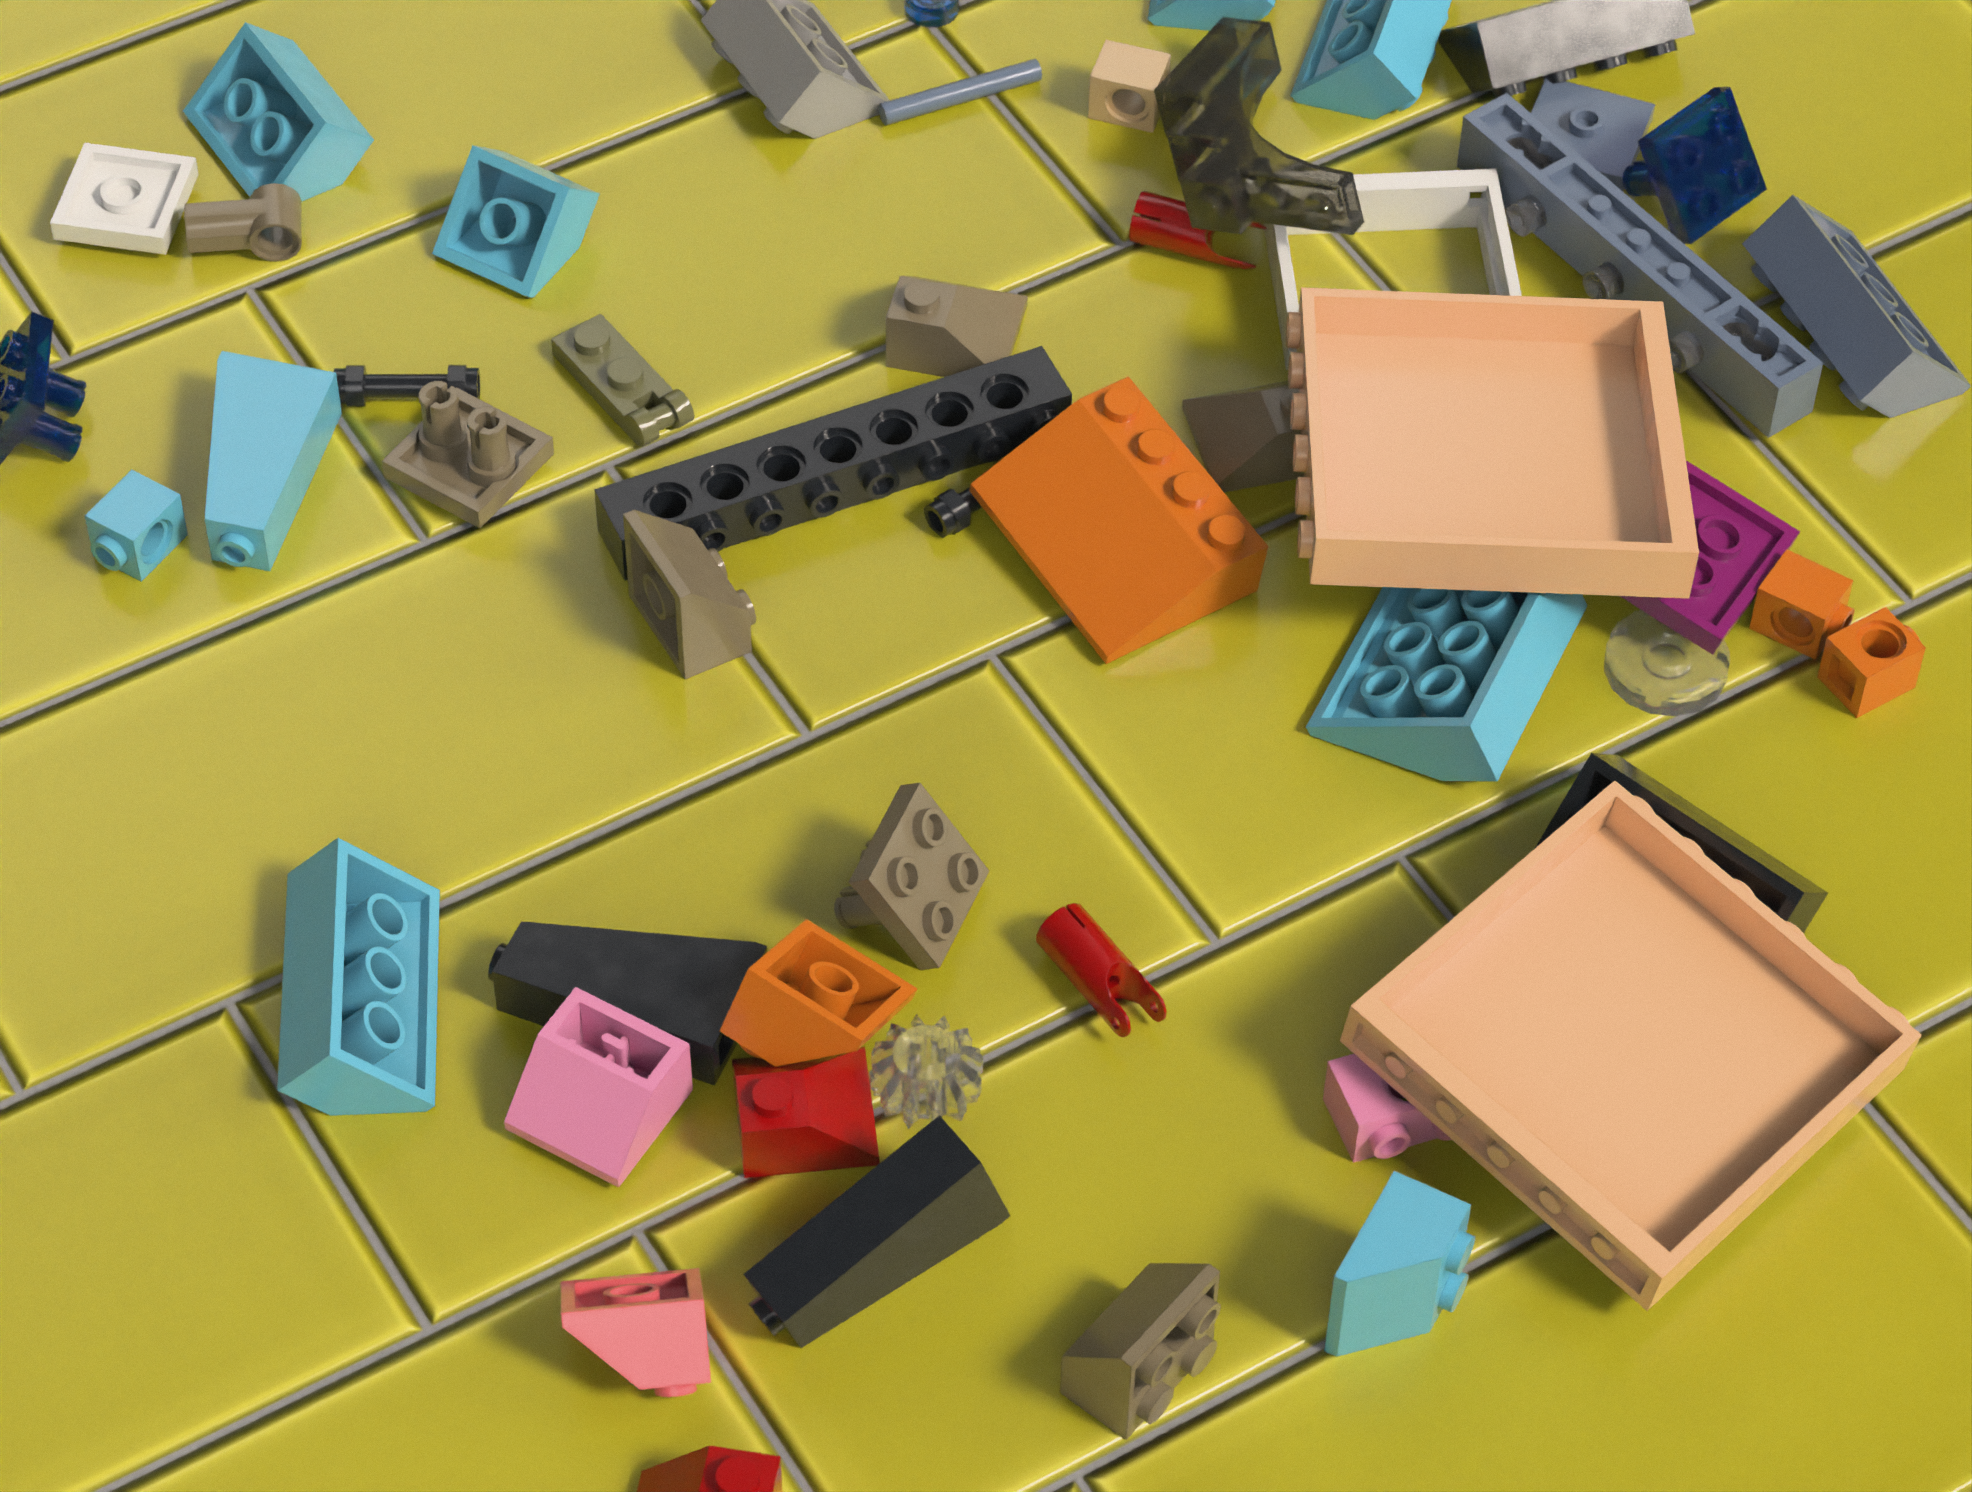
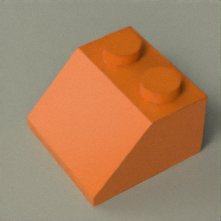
M806 919L748 968L719 1031L739 1043L741 1048L749 1055L764 1059L775 1067L855 1052L913 999L918 988Z

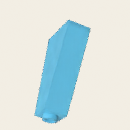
M221 351L217 359L204 518L212 560L225 562L235 567H250L271 571L342 415L336 372Z

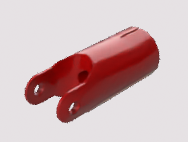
M1147 191L1140 193L1133 211L1140 214V217L1132 215L1129 240L1131 242L1232 268L1256 269V265L1218 255L1213 249L1212 237L1217 228L1222 224L1238 223L1267 230V227L1262 223L1251 220L1249 217Z
M1068 904L1066 908L1063 906L1047 917L1036 934V942L1119 1037L1124 1038L1128 1036L1131 1031V1025L1126 1012L1115 999H1125L1139 1004L1156 1022L1165 1020L1167 1013L1166 1005L1160 994L1081 904Z

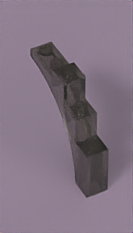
M1222 17L1154 89L1191 227L1241 235L1252 222L1354 235L1364 223V218L1353 173L1314 165L1284 153L1261 137L1253 127V118L1264 93L1282 71L1270 22Z

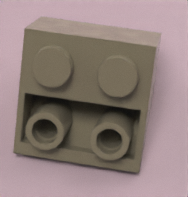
M1149 1263L1063 1354L1060 1393L1125 1440L1144 1421L1148 1424L1157 1421L1169 1406L1174 1394V1388L1187 1374H1190L1192 1377L1200 1374L1216 1351L1217 1342L1214 1340V1328L1221 1309V1305L1217 1302L1220 1271L1209 1263Z

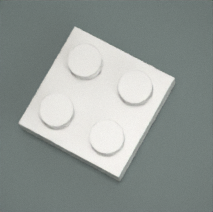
M84 143L50 222L53 239L166 255L183 214L184 204L187 203L198 177L196 158Z

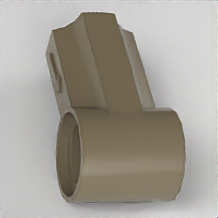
M271 183L255 189L250 199L184 204L186 241L189 253L251 249L259 258L279 262L294 257L301 249L302 200L299 193L292 187Z

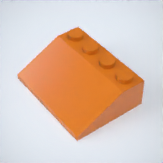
M1129 376L1075 401L970 484L969 491L1105 664L1258 590L1269 546Z

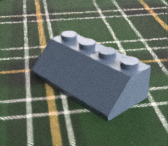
M1792 195L1742 243L1756 261L1751 267L1754 275L1769 290L1780 293L1785 300L1780 305L1781 311L1797 328L1802 331L1807 329L1814 339L1809 345L1811 351L1827 368L1832 371L1837 369L1844 379L1839 388L1860 410L1864 411L1870 406L1892 418L1961 395L1971 387L1967 379L1850 229Z

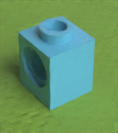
M134 470L129 471L85 515L93 557L105 568L112 571L120 570L141 582L188 535L180 494Z

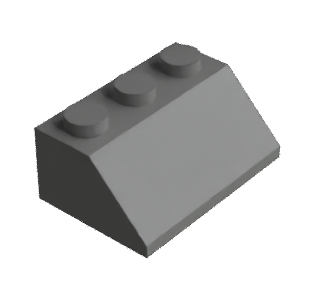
M716 0L701 19V22L715 39L712 42L714 50L725 60L737 67L740 71V75L737 77L739 83L752 95L762 100L767 107L763 112L765 117L775 127L789 134L794 129L816 139L879 115L878 105L890 101L814 3L808 0Z

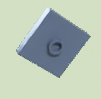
M1545 79L1531 114L1621 191H1624L1652 122L1655 104L1567 81L1553 84Z

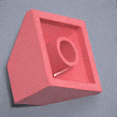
M699 1268L561 1281L562 1327L638 1389L654 1388V1393L657 1396L677 1397L694 1393L697 1390V1384L711 1383L704 1297Z

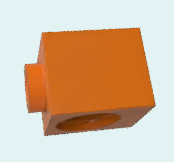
M1786 549L1758 587L1749 628L1816 660L1825 647L1826 638L1849 626L1852 622L1855 609L1847 605L1854 580Z
M1884 607L1826 638L1817 677L1858 718L1915 688L1926 647L1921 643L1918 635L1912 628L1903 625L1887 607Z

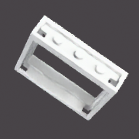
M1496 169L1266 178L1263 223L1267 227L1265 236L1286 370H1288L1290 352H1297L1295 348H1286L1288 312H1298L1299 310L1288 235L1477 227L1490 295L1522 296ZM1470 192H1482L1481 198L1469 199ZM1282 200H1295V206L1282 207Z

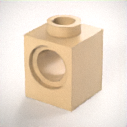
M1105 40L1090 75L1088 118L1153 133L1161 112H1170L1176 97L1177 79L1169 78L1171 54Z

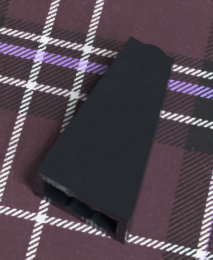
M521 921L509 943H501L496 948L489 965L488 978L494 983L498 1011L541 1026L546 1025L573 989L577 987L689 1043L692 1078L715 1086L738 1044L719 1030L748 968L765 955L768 950L766 945L750 941Z
M939 1115L746 1271L743 1275L758 1295L748 1305L774 1337L783 1329H786L800 1348H803L996 1228L1008 1219L1010 1214L981 1161Z

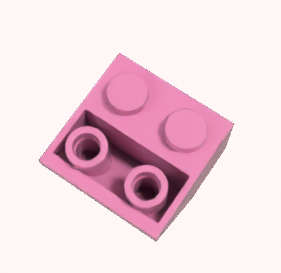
M575 987L536 1037L504 1120L505 1129L620 1187L693 1091L690 1044Z

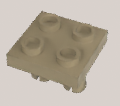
M433 381L424 385L419 391V403L421 404L423 421L382 460L384 478L481 528L554 454L553 437L457 387L451 386L448 389L446 382Z
M921 783L900 785L874 836L865 844L867 849L862 850L860 862L849 880L851 886L843 888L840 891L842 897L836 898L834 911L839 923L847 929H856L860 926L876 924L884 925L919 970L940 968L989 870Z

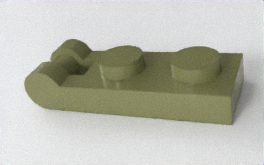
M601 313L551 338L553 356L638 446L643 447L659 438V431L669 426L678 429L694 420V411L687 396L680 389L673 390Z

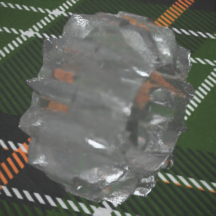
M916 1013L911 1022L910 1029L891 1023L889 1031L886 1033V1041L875 1042V1047L871 1053V1065L873 1068L869 1072L870 1089L873 1091V1096L880 1097V1106L884 1110L885 1116L903 1112V1121L908 1130L918 1119H928L930 1123L939 1115L941 1117L947 1115L962 1121L964 1114L967 1112V1103L977 1102L982 1091L980 1074L983 1073V1056L980 1054V1048L972 1047V1037L969 1035L968 1028L950 1032V1024L947 1022L945 1015L934 1026L925 1025Z

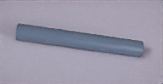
M1037 59L1028 60L880 103L878 105L879 115L884 125L893 124L1042 80V70Z

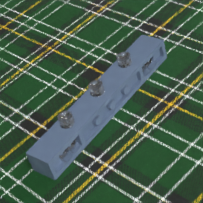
M1505 93L1463 116L1457 167L1461 170L1496 169L1503 204L1506 209V218L1511 229L1522 237L1533 232L1583 276V286L1590 299L1663 302L1674 372L1683 373L1690 369L1768 438L1813 411L1823 362L1514 98Z

